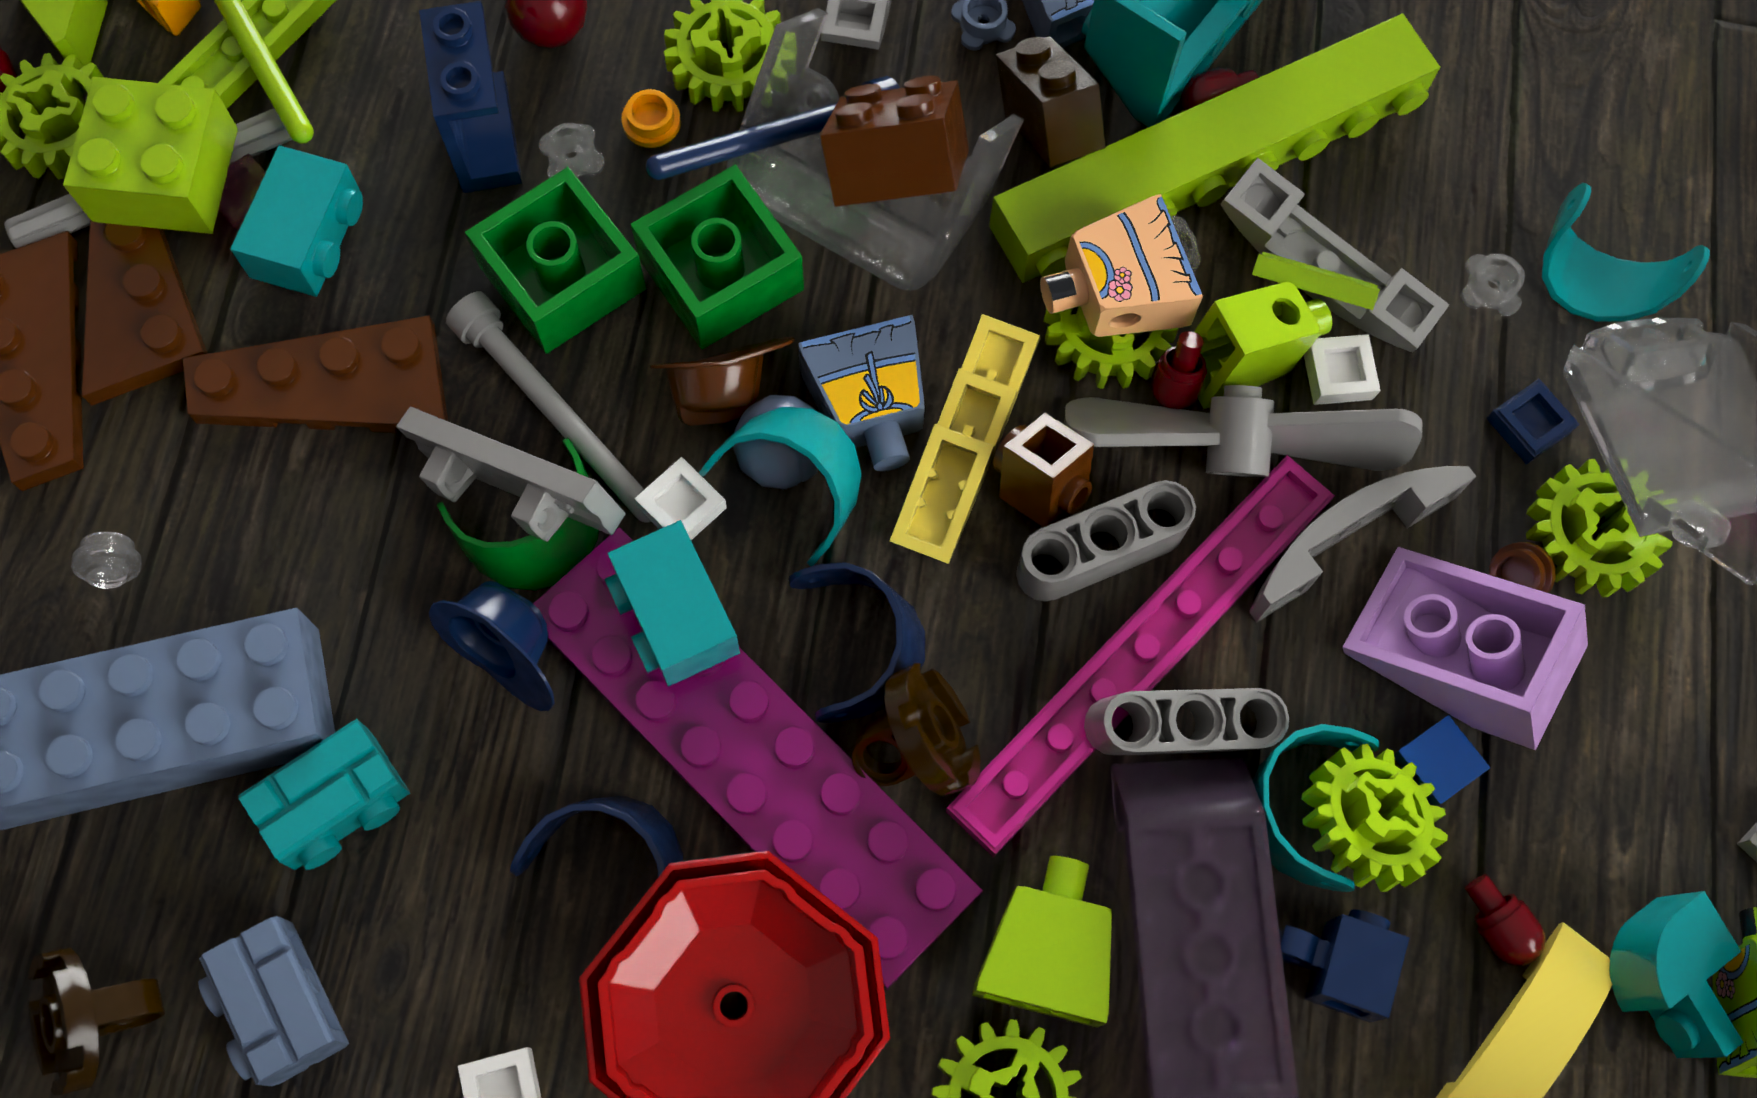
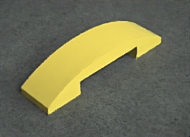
M1564 922L1558 924L1545 942L1542 954L1529 965L1522 975L1527 981L1455 1082L1446 1083L1436 1098H1543L1580 1045L1613 985L1610 978V958Z

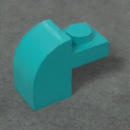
M1699 891L1655 898L1624 923L1613 942L1610 955V978L1613 984L1614 995L1622 1012L1649 1011L1655 1021L1659 1036L1670 1046L1676 1058L1727 1057L1744 1043L1706 981L1741 953L1740 948L1706 892Z

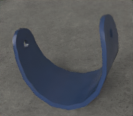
M848 562L819 564L790 575L788 578L789 586L795 589L863 584L883 591L886 594L896 617V647L888 669L870 690L848 701L821 708L816 711L815 719L820 723H833L861 718L886 708L884 701L885 688L889 678L894 673L914 663H920L921 670L925 661V630L914 607L872 571Z
M626 796L593 798L567 805L544 816L525 837L511 863L510 873L515 876L521 875L560 826L568 818L582 811L599 810L625 820L646 840L657 863L658 877L669 863L683 862V852L673 826L652 805Z

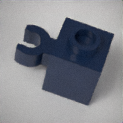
M1352 909L1349 912V916L1341 914L1325 922L1321 939L1309 932L1288 925L1284 926L1283 931L1276 930L1269 956L1288 964L1312 970L1305 1000L1371 1023L1387 1019L1390 1016L1410 937L1390 931L1391 922L1382 916L1363 910Z

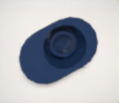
M487 581L473 589L457 603L442 600L431 605L428 613L431 624L452 649L473 664L484 669L527 706L538 711H549L555 703L553 691L545 675L537 666L548 642L547 623L541 611L533 603L497 582Z

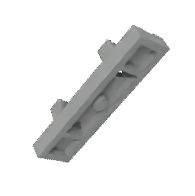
M411 406L396 426L407 438L414 440L418 449L428 458L419 477L438 496L456 502L475 479L520 497L511 517L529 535L548 542L567 517L613 535L626 515L596 480Z

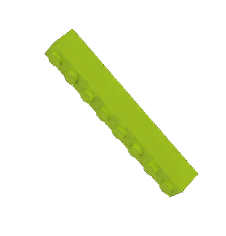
M1402 13L1112 143L1104 149L1092 152L994 196L989 227L1022 283L1039 275L1044 277L1062 272L1066 269L1065 257L1070 237L1077 230L1161 194L1171 220L1177 212L1194 204H1197L1199 207L1210 205L1220 199L1229 188L1237 184L1257 157L1273 170H1276L1279 165L1298 157L1300 161H1304L1314 157L1325 149L1329 142L1342 136L1348 135L1349 138L1358 137L1370 130L1379 119L1397 112L1398 115L1402 116L1414 111L1428 98L1429 93L1427 91L1440 66Z

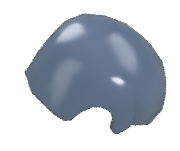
M769 395L751 404L744 411L735 427L734 433L754 416L782 406L811 408L815 411L816 409L796 396ZM756 439L736 443L733 446L741 471L762 487L788 489L797 486L800 482H806L818 472V468L807 456L784 443Z

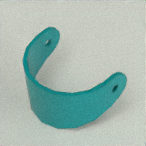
M1583 182L1568 193L1559 208L1544 252L1542 279L1551 298L1568 312L1590 320L1627 322L1651 315L1681 297L1704 271L1709 260L1710 249L1703 245H1698L1687 253L1668 261L1648 263L1618 259L1595 250L1578 238L1571 228V225L1580 216L1590 198L1591 186Z
M782 406L750 419L713 453L699 471V474L704 477L723 454L736 443L756 439L784 443L807 456L826 478L834 499V525L829 535L806 562L812 567L833 543L855 507L862 472L855 444L838 422L811 408Z
M1327 724L1297 730L1283 741L1257 768L1248 791L1249 827L1258 850L1279 872L1307 885L1333 891H1354L1355 884L1353 880L1327 871L1301 857L1281 835L1269 806V776L1281 753L1303 744L1330 745L1341 749L1345 747L1350 751H1354L1362 744H1368L1372 752L1379 750V740L1352 728Z

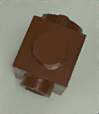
M1043 413L1029 426L1019 425L1015 427L1000 443L993 461L994 469L1001 474L999 498L1042 527L1056 523L1066 513L1075 514L1086 503L1092 490V483L1089 479L1094 443L1047 413Z

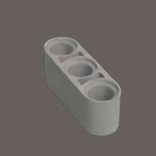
M1164 480L1154 482L1041 528L1031 534L1023 545L1016 573L1018 584L1026 595L1034 600L1046 602L1056 600L1165 555L1179 546L1194 520L1196 511L1194 498L1186 487L1177 482ZM1152 509L1167 511L1175 519L1176 526L1167 528L1157 525L1149 517L1148 511ZM1096 532L1109 533L1119 542L1120 548L1114 551L1101 550L1092 542L1090 535ZM1040 555L1052 556L1060 562L1063 571L1056 575L1043 574L1035 568L1032 559Z
M1262 688L1130 691L1099 699L1091 705L1085 715L1084 729L1091 745L1101 753L1108 755L1239 752L1262 749L1277 744L1283 739L1288 730L1289 714L1287 706L1280 696L1271 690ZM1244 704L1250 707L1256 716L1257 725L1252 736L1248 735L1241 727L1240 711ZM1182 705L1190 710L1195 720V731L1189 739L1181 734L1176 723L1177 712ZM1117 707L1126 710L1132 718L1133 730L1127 741L1119 738L1112 727V715Z

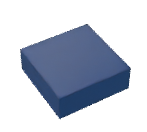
M1449 715L1394 754L1395 760L1401 768L1411 762L1417 766L1413 780L1418 785L1432 783L1435 790L1426 798L1429 804L1433 806L1441 805L1491 768Z

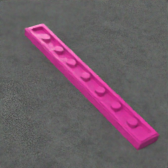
M1287 455L1269 473V477L1263 479L986 766L975 784L965 788L947 807L946 813L994 858L1096 750L1087 739L1084 729L1085 715L1091 705L1099 699L1125 692L1152 691L1321 513L1335 495ZM1117 707L1112 715L1111 723L1113 730L1129 715L1121 707Z

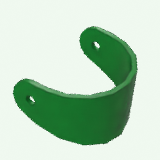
M568 437L563 439V444L577 473L588 477L572 442ZM443 501L437 503L443 519L460 548L478 571L507 588L536 591L554 586L592 552L598 541L599 530L567 517L548 542L532 535L511 542H484L465 535L453 521Z

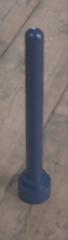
M883 76L862 83V85L878 84L881 86V91L900 88L897 82L889 76ZM837 103L653 155L646 162V172L652 179L662 180L821 133Z

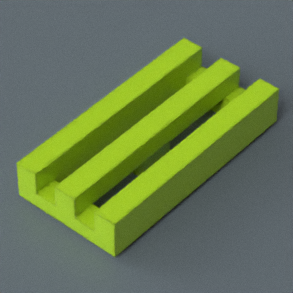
M1262 251V254L1258 253L1252 272L1254 276L1278 283L1288 281L1296 285L1298 289L1370 310L1374 309L1380 291L1377 288L1378 285L1264 251Z

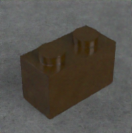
M1050 36L1045 38L1031 37L1020 41L1013 49L996 54L1005 117L1050 167L1105 148L1099 83Z

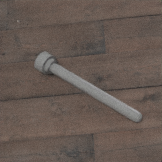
M481 291L470 293L459 300L446 317L447 326L463 343H472L476 348L484 347L562 436L570 439L580 456L631 513L641 522H651L637 508L634 499L644 488L502 332L503 323L499 319L501 315L500 310Z

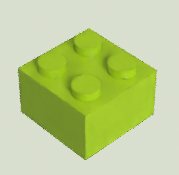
M92 77L63 186L92 222L213 234L238 127L217 91L213 88Z

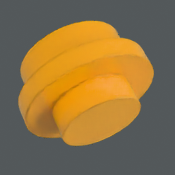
M646 89L635 93L625 105L621 117L623 130L628 139L636 145L646 148H656L669 143L675 138L681 125L680 112L675 102L663 92L654 89Z

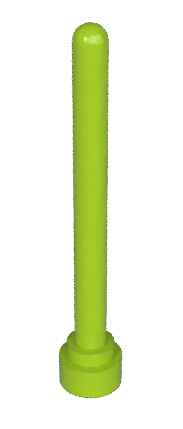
M214 0L289 136L296 143H308L314 135L313 127L241 0Z

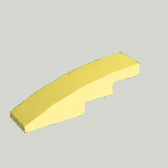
M982 314L963 365L957 371L937 424H934L890 542L947 564L950 563L1040 340V335Z

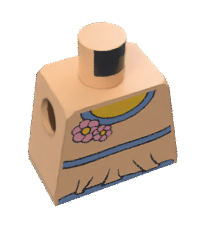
M1161 194L1151 196L1077 230L1070 237L1065 257L1066 271L1041 277L1040 280L1042 298L1050 314L1081 306L1090 332L1098 337L1190 326L1203 298Z

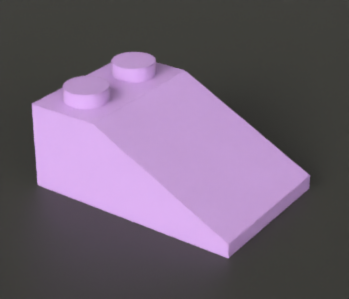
M1397 547L1346 639L1343 651L1344 654L1470 727L1536 750L1588 646L1585 604Z

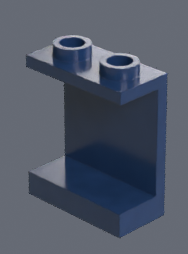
M474 1L419 10L433 117L463 193L522 184L508 86L504 72H493L482 2Z

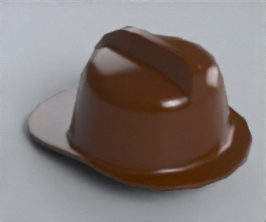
M795 337L763 341L696 361L649 365L651 369H665L677 414L683 424L694 426L726 423L740 418L744 411L759 396L763 354L793 343Z

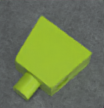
M1288 281L1214 301L1194 331L1204 340L1200 354L1206 361L1207 374L1198 397L1203 409L1210 407L1212 397L1224 396V386L1246 385L1258 387L1290 372L1317 338L1331 331L1332 315L1325 302L1320 299L1305 302L1296 285Z
M1050 856L1042 891L1025 886H1017L974 984L972 996L1096 1028L1107 1023L1109 1014L1111 909L1105 906L1082 901L1089 870L1087 863L1063 856Z

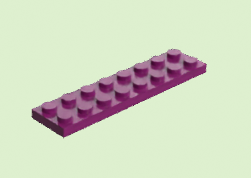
M619 527L613 535L607 537L533 603L541 611L547 623L548 641L753 853L761 851L771 852L878 937L884 988L888 990L981 895L983 890L863 770L862 772L866 778L860 777L855 771L852 759L740 647V654L669 687L660 668L647 673L631 639V636L642 632L633 610L620 615L604 580L615 574L607 553L633 541Z

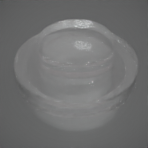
M96 532L85 536L80 541L79 548L72 555L71 568L77 577L97 588L111 589L122 586L125 582L139 575L141 571V556L135 550V544L132 539L126 535L116 532Z

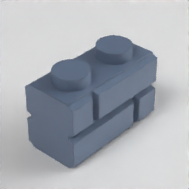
M278 916L270 917L242 932L237 938L229 939L203 953L199 958L207 975L198 982L200 993L207 1007L216 1017L225 1015L235 1039L227 1042V1052L235 1070L244 1080L253 1077L256 1085L272 1087L279 1085L308 1069L312 1064L318 1063L342 1050L349 1044L293 922Z

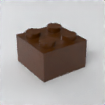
M922 76L907 81L904 84L905 88L881 91V86L878 84H865L847 90L845 96L840 97L820 134L835 207L947 193L957 190L969 152L958 80L941 82L939 76Z

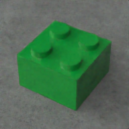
M736 164L630 224L640 262L701 350L804 290L802 255Z
M566 167L465 231L479 268L545 354H548L646 289L638 253L569 167Z

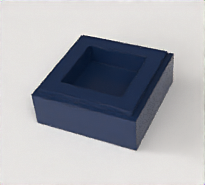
M1537 379L1497 407L1486 418L1526 465L1571 434L1580 425L1540 379Z

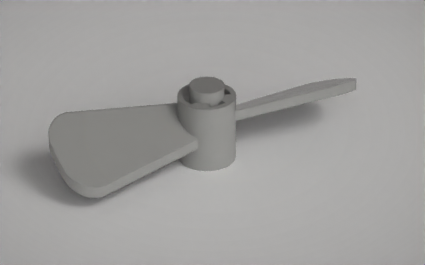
M1246 385L1224 386V396L1211 398L1210 413L1087 397L1075 399L1067 403L1064 419L1065 426L1094 443V447L1207 446L1206 473L1241 477H1269L1271 453L1374 471L1394 469L1412 459L1421 442L1423 427L1422 419L1416 413L1405 409L1274 413V401L1262 398V388Z

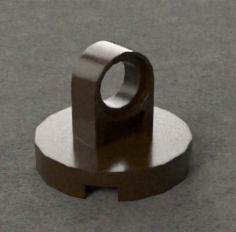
M914 663L894 673L886 682L884 701L887 713L862 727L852 753V764L860 777L866 778L862 772L863 770L878 786L895 785L916 775L928 789L940 796L952 795L975 784L980 775L978 745L969 749L966 748L965 739L960 727L971 722L953 688L935 669L932 668L921 673V664ZM876 741L888 742L899 750L901 759L890 764L878 762L869 755L866 746Z
M71 948L35 955L29 968V980L43 978L42 998L28 1001L32 1039L42 1075L56 1072L59 1074L60 1079L53 1081L51 1092L54 1095H63L92 1087L98 1070L99 1036L136 1028L151 1023L165 1015L157 979H141L91 990L82 962Z

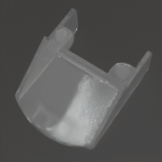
M1697 318L1638 319L1607 325L1591 331L1586 335L1581 348L1574 345L1570 350L1563 374L1639 537L1672 531V536L1681 544L1698 549L1746 584H1757V331L1746 324L1731 322L1726 334L1706 332L1702 330L1704 324Z

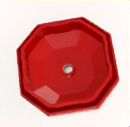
M769 851L669 863L579 977L589 1082L609 1098H847L890 1040L878 937ZM739 992L746 998V1010L738 1018H727L720 1010L721 1000L727 993Z

